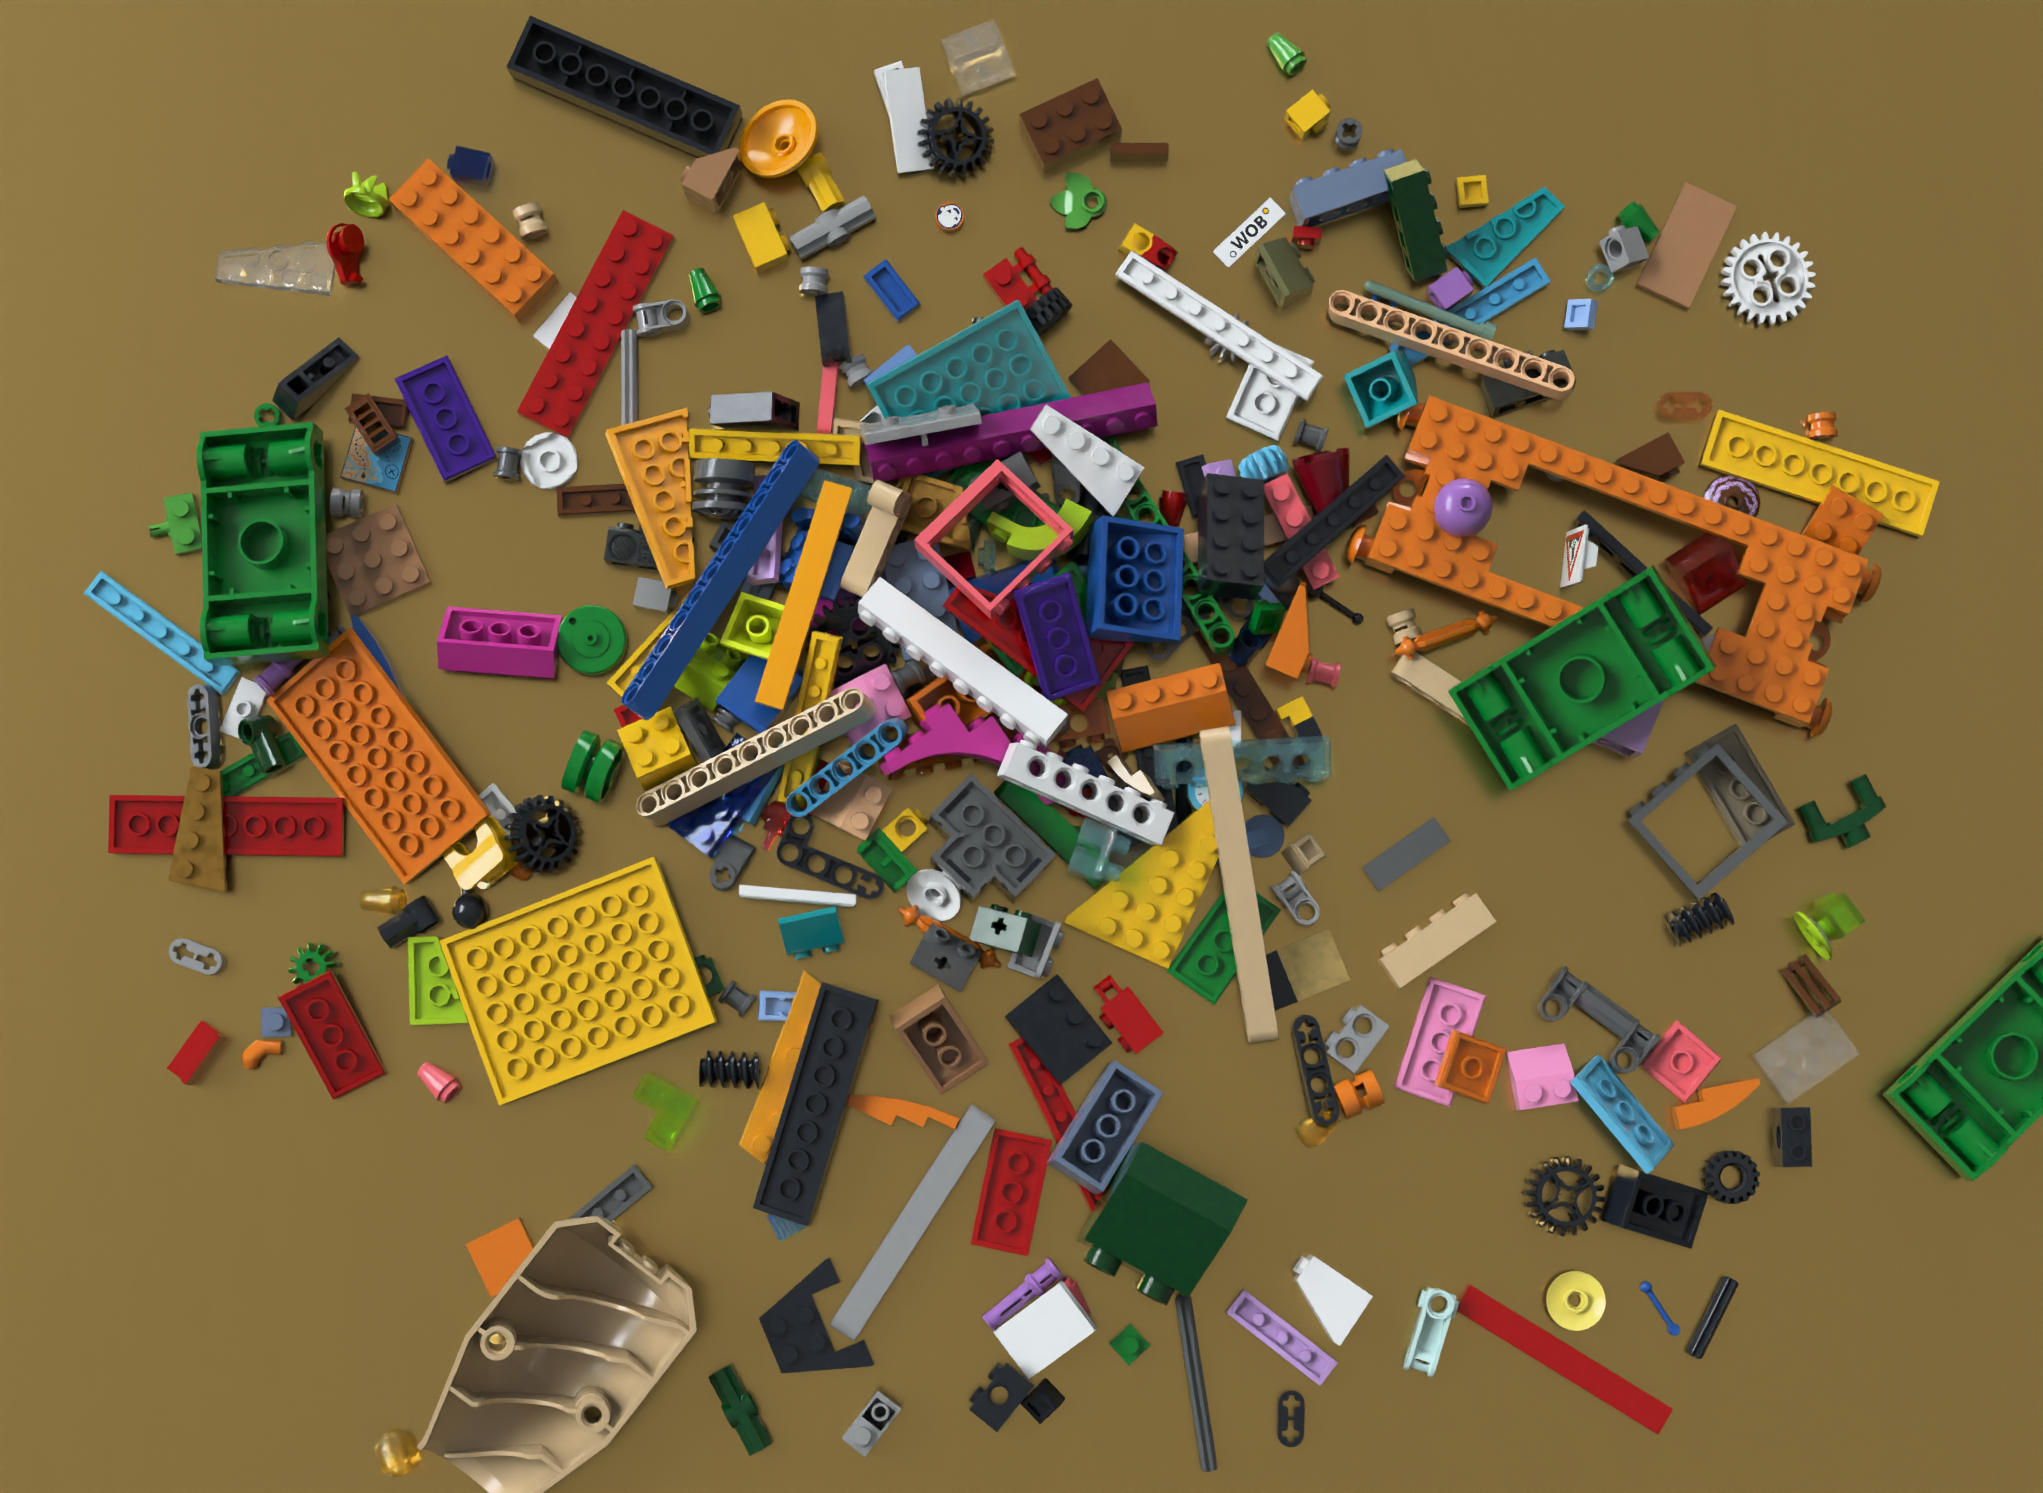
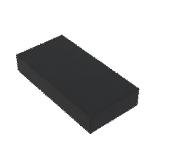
M1203 454L1175 462L1191 518L1198 517V490L1205 478L1202 466L1206 465Z

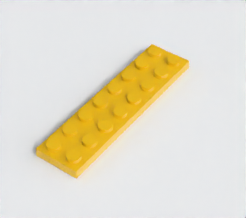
M1718 410L1700 466L1819 505L1831 486L1834 485L1883 513L1884 516L1879 522L1880 525L1917 537H1922L1940 483V481L1722 410Z

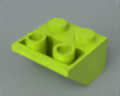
M709 632L674 687L692 699L698 697L704 707L714 712L718 707L715 700L748 657L737 650L720 645L721 640Z

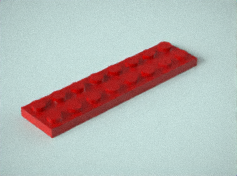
M622 210L517 410L519 415L570 439L621 341L622 330L628 328L635 314L633 306L641 303L675 238L674 235Z
M109 795L108 853L173 854L185 796ZM223 796L225 855L344 856L345 805L343 798Z

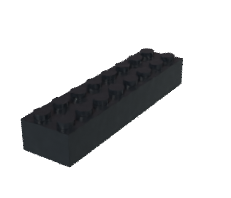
M529 16L506 66L510 75L516 79L700 158L727 150L743 115L738 104L533 16Z

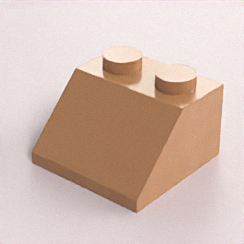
M735 147L697 158L692 166L687 165L680 179L683 181L682 187L686 198L717 214L744 165L740 150Z

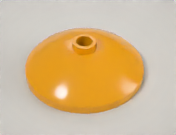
M780 100L763 107L748 121L741 134L739 150L743 164L751 173L762 178H777L794 171L807 160L816 145L818 138L817 119L805 104L796 100Z

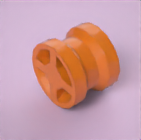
M1820 412L1808 415L1807 422L1811 424V431L1808 433L1809 439L1826 440L1838 437V430L1834 427V422L1837 419L1836 413Z

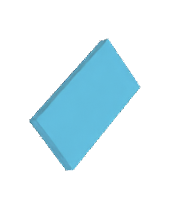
M1598 1054L1591 1059L1570 1082L1646 1174L1652 1171L1674 1146L1672 1140L1601 1055Z

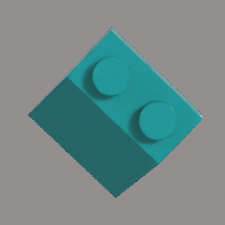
M1392 351L1343 375L1366 428H1370L1419 404L1416 377L1404 351Z
M836 906L778 919L786 953L788 956L794 955L795 960L811 957V951L822 949L823 954L839 951L840 945L846 944L839 910Z

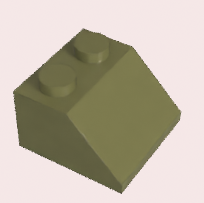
M1286 237L1257 246L1254 257L1258 268L1281 309L1312 293L1314 287L1312 284L1315 283L1309 268H1303L1299 261L1301 254L1294 242L1289 243Z

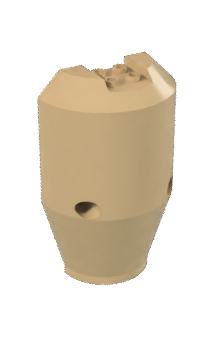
M599 1215L554 1221L465 1335L425 1436L417 1445V1448L419 1450L431 1451L446 1459L475 1480L488 1493L545 1492L612 1441L696 1333L692 1288L669 1265L665 1264L659 1270L657 1268L658 1265L646 1255L640 1257L636 1254L635 1247L622 1237L618 1240L617 1238L621 1235L620 1228ZM501 1334L505 1337L506 1341L494 1344L489 1339L492 1335ZM592 1406L601 1410V1414L594 1418L587 1416L584 1412Z

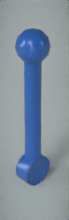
M1648 1281L1643 1282L1641 1290L1648 1294L1667 1323L1668 1332L1673 1336L1678 1335L1680 1327L1672 1322L1652 1291L1651 1283Z

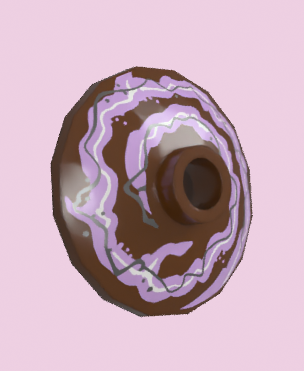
M1721 475L1713 480L1706 488L1703 496L1705 499L1756 517L1759 513L1761 502L1759 492L1754 484L1730 475ZM1730 496L1737 497L1738 504L1736 506L1729 503Z

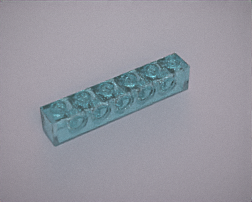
M1328 736L1232 741L1235 762L1239 758L1250 760L1248 767L1245 769L1236 768L1238 781H1249V784L1260 785L1265 784L1266 780L1278 779L1280 783L1295 782V778H1307L1308 781L1318 782L1325 780V777H1332L1331 742ZM1200 742L1153 745L1154 780L1156 786L1161 785L1163 789H1175L1179 787V784H1190L1194 788L1207 786ZM1298 755H1306L1308 761L1303 766H1296L1293 764L1294 758ZM1275 756L1279 758V762L1275 767L1268 768L1264 766L1266 758ZM1181 761H1188L1192 764L1191 768L1186 772H1179L1176 766Z

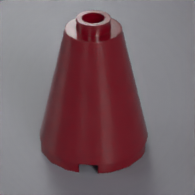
M1349 447L1337 448L1335 452L1327 450L1292 459L1293 467L1316 515L1349 487Z

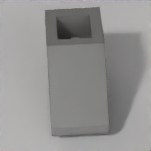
M877 1391L843 1435L842 1439L865 1457L900 1412L901 1408Z

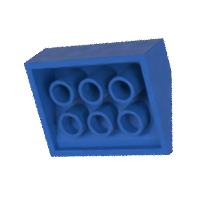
M1104 515L1090 524L1086 630L1089 638L1126 642L1180 641L1184 528Z

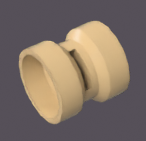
M539 203L524 204L512 211L515 221L519 222L520 228L518 231L522 240L535 239L548 232L546 222L540 216L542 210Z
M1414 608L1395 613L1386 618L1389 627H1392L1395 633L1393 636L1395 645H1400L1405 636L1414 640L1418 635L1422 634L1421 628L1416 626L1415 623L1416 614Z

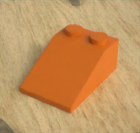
M1305 579L1300 581L1265 663L1266 666L1298 679L1300 672L1306 674L1313 654L1309 653L1311 637L1308 586Z

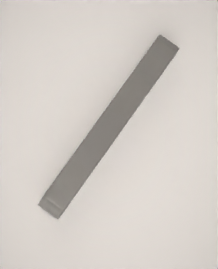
M971 1104L829 1326L855 1341L996 1122L995 1118Z

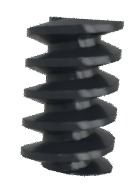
M1715 892L1711 894L1710 901L1706 897L1701 898L1700 906L1696 902L1689 903V910L1682 906L1679 907L1678 914L1673 910L1668 912L1669 929L1679 947H1681V937L1688 943L1692 942L1691 933L1693 932L1700 939L1703 938V928L1709 934L1713 933V924H1716L1720 930L1724 929V919L1731 925L1735 924L1732 912L1724 898H1721Z
M707 1050L704 1059H700V1087H704L708 1079L710 1087L715 1088L720 1079L722 1088H727L730 1080H732L734 1088H739L743 1080L746 1089H750L754 1081L757 1089H759L760 1060L758 1053L754 1052L751 1060H748L746 1052H742L740 1059L736 1060L734 1051L730 1052L728 1059H724L722 1051H719L716 1059H713L711 1051Z

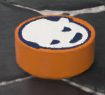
M945 202L936 210V223L945 232L957 231L964 223V212L957 203Z

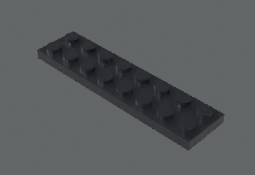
M826 982L821 983L753 1205L754 1209L805 1226L811 1225L879 999Z

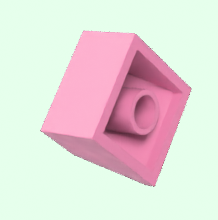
M886 664L831 691V697L846 689L858 688L875 704V713L869 721L846 732L852 746L886 720L899 718L905 721L912 716ZM887 726V727H886V730H887V729H890V728H892V727H894V726Z
M1565 1043L1506 1052L1516 1110L1579 1101L1577 1090L1570 1083L1574 1078V1071Z

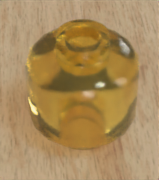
M397 1430L381 1435V1441L374 1448L381 1471L385 1474H391V1477H399L414 1469L413 1465L417 1461V1454L408 1434H398Z

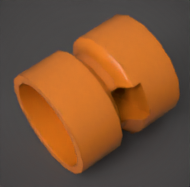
M1371 1069L1355 1075L1354 1081L1345 1079L1333 1084L1337 1101L1346 1120L1362 1114L1365 1107L1372 1110L1385 1104L1381 1089ZM1363 1089L1365 1096L1360 1098L1357 1090Z

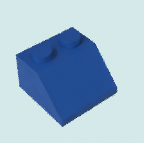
M797 530L796 535L790 542V548L784 561L780 564L779 582L776 583L790 591L808 531ZM837 540L819 600L834 601L854 547Z

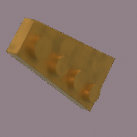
M191 766L168 881L228 892L225 872V825H223L224 800L221 771Z

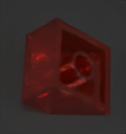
M1707 532L1665 559L1673 580L1693 610L1699 615L1747 585L1744 577L1737 575L1740 566L1732 545L1726 539Z

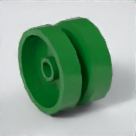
M584 730L579 736L567 762L561 788L577 794L585 786V797L601 804L617 775L624 746L609 739L600 748V736Z

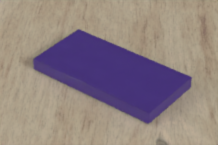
M448 356L395 378V383L444 483L497 460L494 450Z
M1067 572L1013 591L1043 696L1052 701L1101 684L1071 574Z

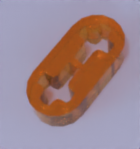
M1669 392L1662 395L1657 401L1656 412L1664 420H1701L1708 416L1713 404L1711 398L1702 392ZM1670 399L1673 405H1681V408H1675L1672 413H1668V409L1663 408L1662 405ZM1697 399H1700V403L1705 405L1706 408L1697 413L1696 408H1687V405H1692Z

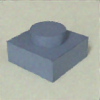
M283 1007L261 1008V1037H293V1025Z

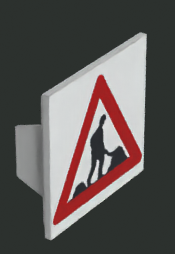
M1583 525L1566 532L1559 589L1581 583L1583 581L1584 569L1596 567L1598 546L1588 541V525Z

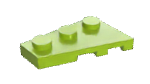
M438 936L408 937L411 1026L469 1023Z

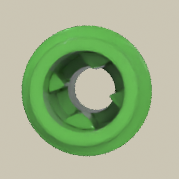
M1279 32L1271 36L1267 41V45L1283 72H1287L1291 76L1298 73L1306 65L1305 53Z

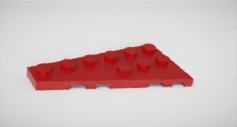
M973 586L990 603L998 596ZM956 587L942 607L1038 679L1016 601L1010 600V607L1002 615L996 614L990 619ZM1089 638L1101 684L1062 698L1081 713L1084 712L1135 642Z

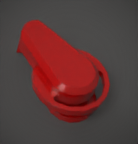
M336 224L328 231L326 238L328 253L334 261L342 285L359 283L364 279L358 272V259L363 248L364 236L360 228L355 224ZM343 227L341 231L334 232L336 228Z

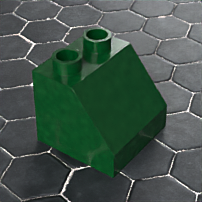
M1144 1142L1131 1145L1100 1199L1097 1201L1093 1212L1077 1239L1078 1242L1089 1247L1083 1261L1112 1277H1115L1121 1265L1141 1275L1135 1289L1150 1299L1167 1306L1173 1294L1179 1297L1190 1296L1232 1232L1248 1199Z

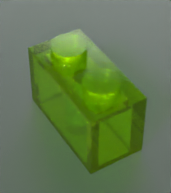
M1832 892L1823 895L1813 903L1815 908L1809 912L1816 923L1822 920L1829 927L1832 933L1827 937L1829 941L1843 938L1865 922L1845 892L1840 894Z

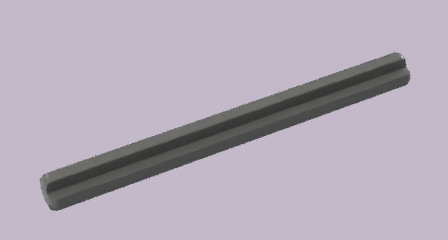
M1177 1296L1175 1301L1201 1469L1203 1472L1217 1470V1461L1191 1296Z

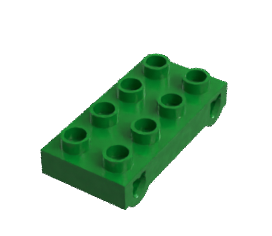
M314 422L200 432L196 460L201 481L203 611L200 617V639L204 651V660L214 666L329 657L323 430Z
M1652 565L1453 686L1448 692L1509 791H1512L1667 697L1694 683L1714 670L1716 664L1657 569Z
M2043 939L1883 1094L1892 1106L1965 1181H1975L1981 1174L1992 1167L2006 1153L2010 1145L2043 1114Z

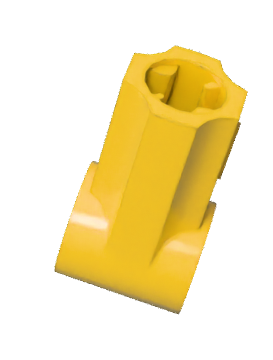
M821 152L807 158L796 169L806 188L809 187L822 213L831 209H837L845 203L842 194L831 177L832 172Z

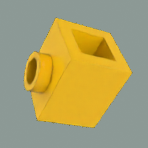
M1312 89L1286 110L1284 119L1303 140L1311 132L1314 131L1317 134L1329 124L1327 119L1330 116L1331 111L1329 108L1331 106L1322 94L1317 95Z

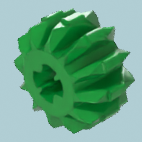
M312 942L307 943V952L302 947H298L296 950L300 958L291 956L289 959L291 962L297 963L296 967L288 968L289 973H298L292 982L294 984L302 982L303 984L331 970V968L338 967L339 962H329L335 955L334 951L330 950L324 954L326 945L319 944L317 949H315V945ZM312 960L320 965L319 970H315L317 972L315 975L313 972L308 971V965H312Z

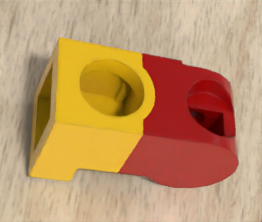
M1136 223L1131 227L1118 249L1127 255L1131 251L1135 252L1165 273H1167L1178 254L1173 247L1163 242L1164 240Z

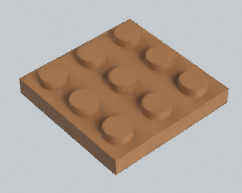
M397 504L326 534V562L350 617L362 615L432 584Z

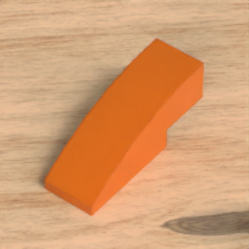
M1750 1079L1698 1089V1102L1670 1107L1675 1130L1703 1124L1733 1109L1760 1085V1079Z

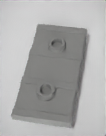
M974 404L957 408L955 405H948L930 413L898 418V416L884 417L881 419V422L861 424L859 427L861 437L866 445L920 435L922 446H927L928 433L982 424L980 411Z

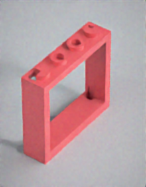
M997 459L914 541L915 549L982 612L992 619L996 614L1002 615L1010 607V600L1014 597L1013 591L1032 585L1031 580L1038 573L1040 575L1044 574L1053 564L1051 560L1058 553L1064 554L1073 545L1074 532L1060 516ZM1001 482L1058 537L990 603L932 548Z

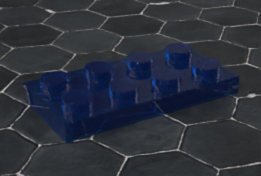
M736 733L723 752L747 741V739ZM779 767L672 820L667 826L712 859Z

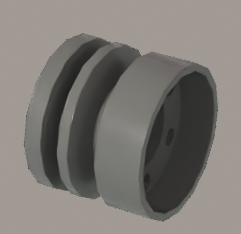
M721 458L696 460L694 481L706 485L707 488L693 491V497L702 501L693 502L692 511L717 519H735L740 517L748 505L745 503L750 502L753 494L741 491V488L755 485V464L741 460Z

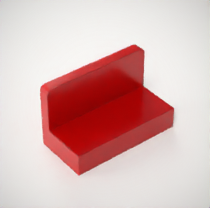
M201 1020L167 1069L181 1078V1082L185 1085H193L227 1037L204 1020Z

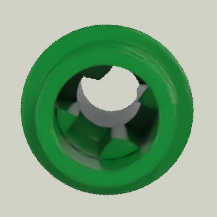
M1635 200L1630 202L1617 216L1621 220L1620 224L1626 228L1638 226L1642 239L1647 243L1660 232L1641 203L1638 205Z
M697 268L691 271L689 278L695 307L699 308L701 313L712 312L719 308L722 304L720 301L722 295L705 269Z

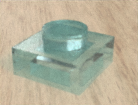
M984 540V548H978V565H984V573H991L996 569V540Z

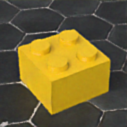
M671 706L656 712L649 720L641 719L617 730L636 777L645 792L698 766Z

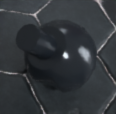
M460 886L461 896L453 904V918L461 927L475 929L478 925L483 924L487 918V904L483 898L474 894L472 889L465 890Z

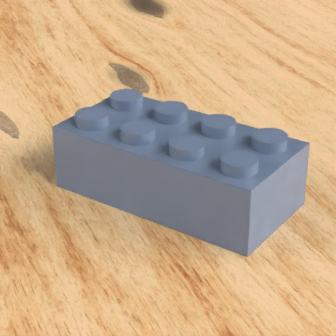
M1387 149L1378 153V158L1369 161L1366 158H1361L1350 163L1351 167L1340 170L1339 167H1335L1325 171L1322 177L1314 180L1312 177L1298 180L1296 186L1292 188L1289 199L1298 226L1317 227L1390 202L1383 170L1407 162L1403 150L1394 152V149Z
M914 540L894 545L884 568L887 582L958 633L954 615L942 607L950 596L946 577L915 549ZM937 543L932 549L941 556ZM901 645L905 664L915 660L906 652V648Z
M1114 1060L1108 1063L1046 1163L1093 1194L1102 1193L1164 1092Z

